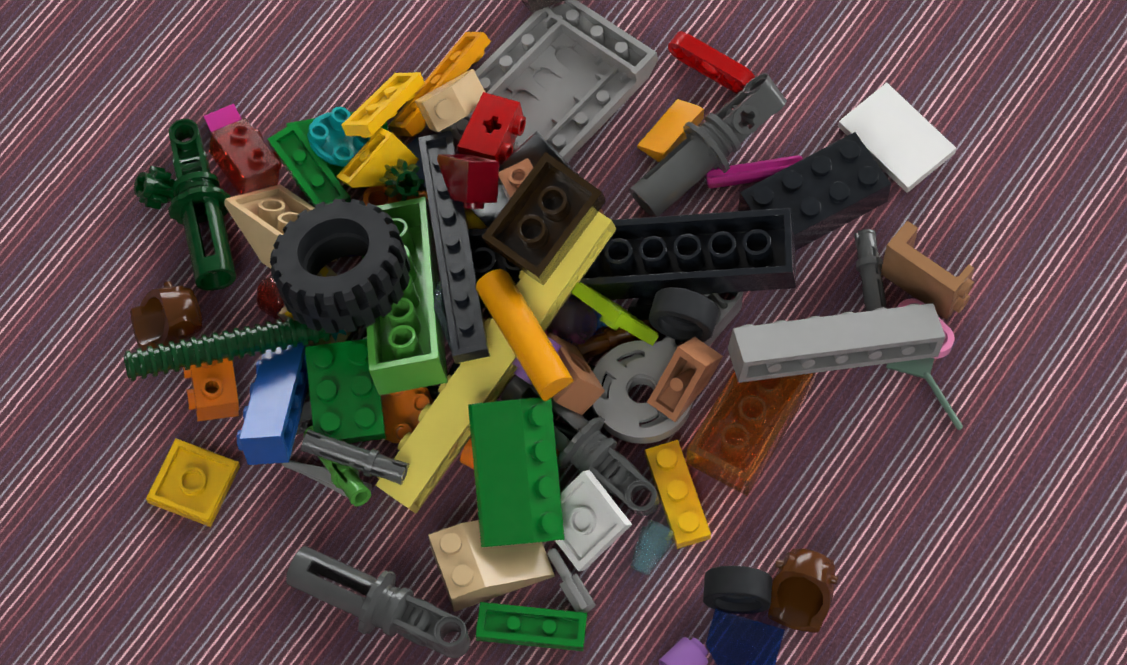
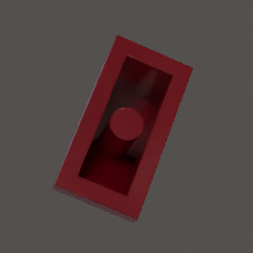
M438 154L437 161L451 199L464 202L463 207L469 209H484V203H497L499 161L469 154Z

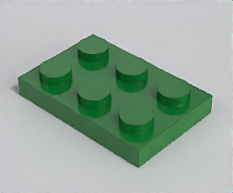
M367 339L305 347L313 431L349 444L386 439L381 395L378 394L369 372Z

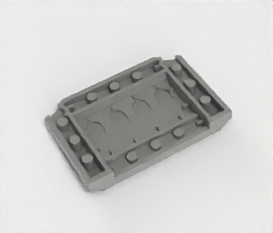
M564 0V4L550 9L547 5L537 9L475 71L486 93L515 100L521 104L523 116L526 117V126L523 134L517 136L513 144V152L538 131L562 158L568 162L644 84L658 61L656 51L578 0ZM473 112L441 130V132L451 130L454 143L458 145Z

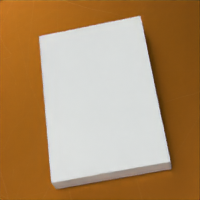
M885 83L838 123V127L847 136L856 132L879 167L906 193L956 152V147L888 83Z

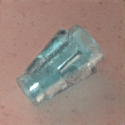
M649 520L646 527H641L630 567L649 576L651 570L654 569L673 544L671 538L674 532L658 522Z

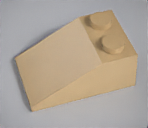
M281 184L226 198L224 201L225 207L260 261L270 269L272 268L270 256L273 249H275L273 245L278 235L284 234L283 228L290 220L292 222L298 219L297 215L305 209L307 212L315 209V207Z
M479 520L460 523L428 535L433 556L454 612L555 577L542 542L481 548Z

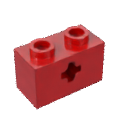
M483 92L457 145L459 154H469L499 161L500 165L513 153V144L517 136L523 134L526 126V117L523 116L520 102Z

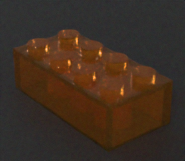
M734 371L688 446L686 464L748 497L815 384L816 373L738 383Z

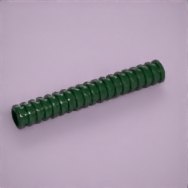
M288 317L285 322L278 319L275 321V324H271L268 321L265 322V326H260L258 323L251 329L249 326H244L241 331L238 328H234L232 333L224 330L222 335L214 332L211 334V337L201 335V339L198 340L195 337H191L188 342L180 339L178 344L170 341L168 346H163L161 343L154 349L152 346H147V350L144 351L141 348H136L134 353L126 350L123 357L128 379L130 378L132 382L136 381V377L139 376L142 379H146L149 374H152L153 377L158 376V372H163L164 375L168 374L169 370L179 372L182 367L185 370H190L192 365L200 368L202 363H206L209 366L212 365V361H217L219 364L226 358L228 361H233L236 356L239 359H243L245 354L253 357L255 352H259L262 355L269 349L271 352H276V349L279 347L282 350H286L289 345L292 348H296L298 343L306 346L308 341H312L315 344L322 338L324 341H329L331 333H326L324 328L321 331L310 329L307 327V324H300L298 321L293 320L292 317Z

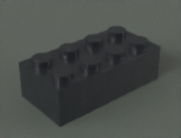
M854 132L741 191L738 211L791 208L796 251L888 202L891 182L859 136Z

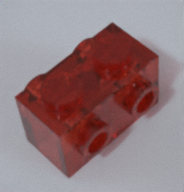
M246 118L211 132L209 154L240 195L278 185L281 161L274 151H270L266 146L260 131L257 128H253Z

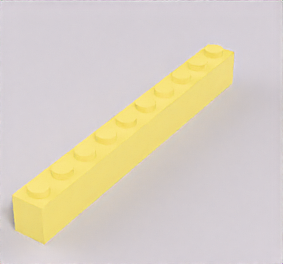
M600 212L597 213L544 286L522 270L520 271V281L516 286L544 332L571 295V291L576 283L580 282L616 231L612 220ZM488 318L484 322L490 356L459 363L460 366L452 376H447L448 383L440 384L438 389L440 394L433 404H427L419 414V424L412 433L408 432L401 439L397 448L399 452L394 459L409 463L403 484L399 485L390 480L377 477L379 480L375 486L415 514L471 437L468 405L495 402L517 369L512 364L516 356L492 318Z

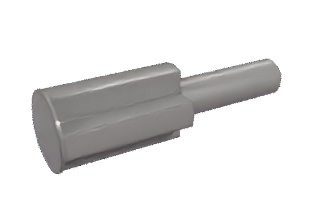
M550 549L547 555L563 580L559 586L574 611L590 612L596 604L578 574L572 576L557 549Z

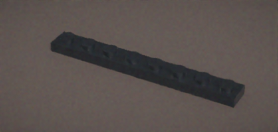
M451 130L418 137L452 356L455 364L489 357L481 300L475 289L477 276L466 210L463 207L464 202L450 198L437 161L438 154H456L454 138Z

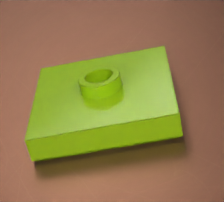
M577 282L571 293L600 313L602 316L599 320L617 331L620 327L652 346L658 339L659 335H657L658 333L619 304L592 288Z

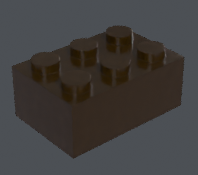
M545 152L482 238L488 247L544 286L605 204L606 200L602 191Z

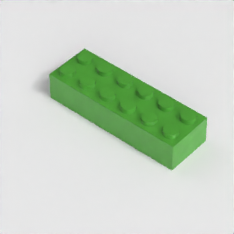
M426 196L379 205L377 207L381 208V211L388 213L398 228L410 261L411 270L408 273L410 276L408 286L403 290L404 295L398 304L393 303L390 313L384 318L379 316L375 319L376 323L366 327L370 375L379 395L448 383L438 261L430 209Z

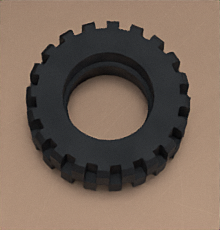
M335 199L331 204L325 205L324 202L316 204L315 209L308 212L305 209L297 215L298 219L292 222L290 220L283 228L284 234H279L273 245L275 249H273L270 256L271 274L285 307L300 324H307L308 328L316 331H321L324 328L326 333H339V330L344 329L346 332L357 331V327L364 324L368 327L376 323V318L379 316L384 318L391 312V305L393 303L398 304L404 295L403 290L408 286L410 279L408 273L411 269L398 228L388 213L381 211V208L370 203L366 206L364 201L352 199L351 202H346L344 199ZM349 255L365 256L357 266L343 274L330 277L317 276L324 266L335 259Z

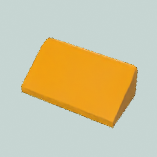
M677 99L639 142L637 148L657 162H660L686 139L683 126L687 122H692L696 126L704 119V109L698 105Z

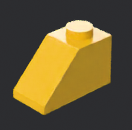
M380 127L336 178L352 188L385 186L379 179L383 178L387 171L385 168L386 164L392 167L397 165L398 159H403L407 161L409 166L412 163L416 164L419 159L393 133Z

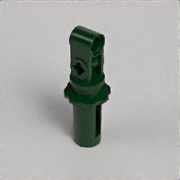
M179 119L169 128V138L173 152L172 160L177 180L172 186L174 198L171 200L168 212L171 219H175L177 223L184 226L196 286L206 291L220 290L228 287L236 280L224 222V216L229 212L224 205V201L231 196L220 188L218 177L211 173L197 124L190 119ZM209 221L216 255L206 256L199 223Z

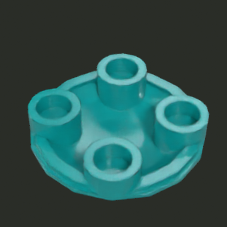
M335 107L331 112L316 117L309 125L307 135L310 147L318 157L330 164L342 167L350 162L371 137L361 138V136L345 135L341 124L351 114L344 107Z

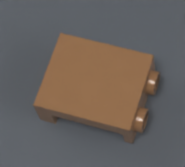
M906 221L886 246L881 275L924 304L933 303L937 314L947 320L954 311L960 313L970 300L971 296L968 294L975 284L972 281L975 268L968 264L958 277H955L914 249L918 228L909 221Z

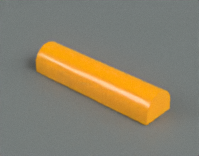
M496 269L483 275L477 281L475 289L539 396L546 402L574 380L509 273L503 269Z

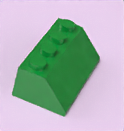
M540 397L469 404L481 548L565 540L551 398L546 402Z

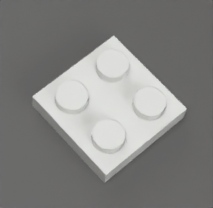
M590 470L582 471L560 493L565 540H556V543L578 571L586 570L632 525Z

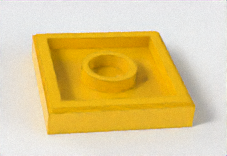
M175 438L146 497V501L151 505L211 527L240 468V464L238 461Z

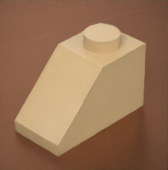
M471 69L415 100V103L429 129L440 132L473 112L485 90L474 69Z

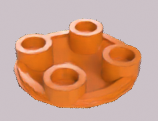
M427 387L381 395L386 433L385 440L392 443H400L401 439L408 432L412 433L419 424L418 417L423 408L429 403L433 404Z

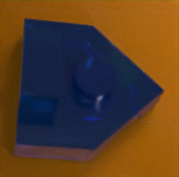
M715 609L705 645L717 665H776L785 629Z

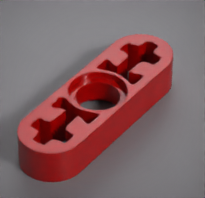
M677 32L668 44V50L676 59L736 94L742 91L750 80L755 78L753 72L747 67L686 32Z

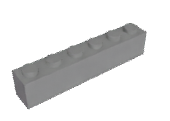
M914 303L905 307L877 308L873 311L857 313L844 312L840 315L825 317L811 316L807 319L779 320L774 323L761 325H742L733 328L728 351L738 383L938 357L946 336L934 304L920 305Z

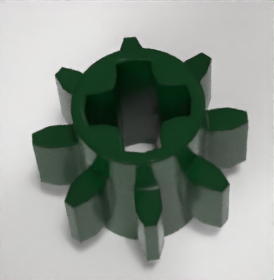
M398 159L395 166L385 165L387 171L379 181L388 187L384 193L390 198L396 196L398 201H405L407 196L411 195L419 196L417 192L419 186L425 182L416 174L420 169L419 166L413 163L408 166L407 161L403 159Z
M150 166L149 173H139L134 183V193L137 197H140L139 202L145 203V207L158 210L161 207V203H170L174 198L172 186L175 180L171 178L172 174L165 172V168Z

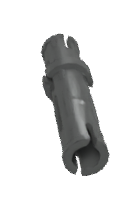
M872 229L857 231L858 233H854L858 254L856 270L860 272L866 311H873L877 308H886L881 276L883 260L879 257L877 250L876 232Z
M310 429L307 430L301 445V451L355 468L362 471L364 476L372 477L374 475L399 485L403 484L409 468V463L384 456L377 449L373 448L371 451Z

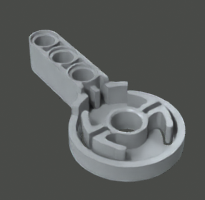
M728 292L735 296L732 300L722 299L720 295L723 293L703 295L713 301L719 309L713 335L704 342L706 345L710 346L742 308L743 292ZM669 336L655 342L653 346L643 340L631 341L611 349L600 359L593 373L601 385L605 374H607L603 384L605 392L595 401L591 408L596 418L601 416L605 419L603 428L607 432L626 442L648 444L670 437L684 425L691 413L694 401L679 420L674 422L649 403H637L628 395L629 391L639 384L648 385L654 390L678 347L677 344L683 341ZM633 355V356H631V357L625 358V359L621 360L620 362H618V360H620V359H622V358H624V357H626V356ZM656 418V420H654V421H652V422H649V423H646V424H641V427H640V425H639L640 423L648 422V421H650V420Z

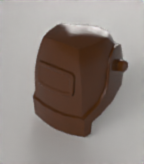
M166 281L163 284L164 288L152 289L146 294L140 306L131 308L130 314L134 336L138 347L142 351L147 350V346H152L153 349L157 348V345L161 343L163 346H168L170 341L178 344L180 339L187 340L202 330L201 310L192 289L184 288L183 285L172 286L170 281Z
M792 549L790 552L787 551L783 560L777 559L775 567L779 569L772 582L771 605L768 617L791 629L818 633L832 602L834 584L836 585L838 582V576L835 575L834 561L814 550Z

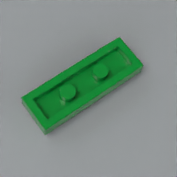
M296 122L267 139L270 148L313 207L322 202L325 205L331 204L335 199H344L346 202H351L347 191L325 161L318 157L310 147L308 138Z
M480 602L476 641L584 652L587 613Z

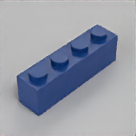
M298 343L296 348H292L289 345L286 350H282L279 347L276 349V352H271L270 349L266 350V353L262 354L261 360H257V375L255 382L250 385L249 405L245 406L243 410L242 430L237 432V446L239 451L244 452L248 465L289 463L309 385L305 354L306 346H303L302 343Z

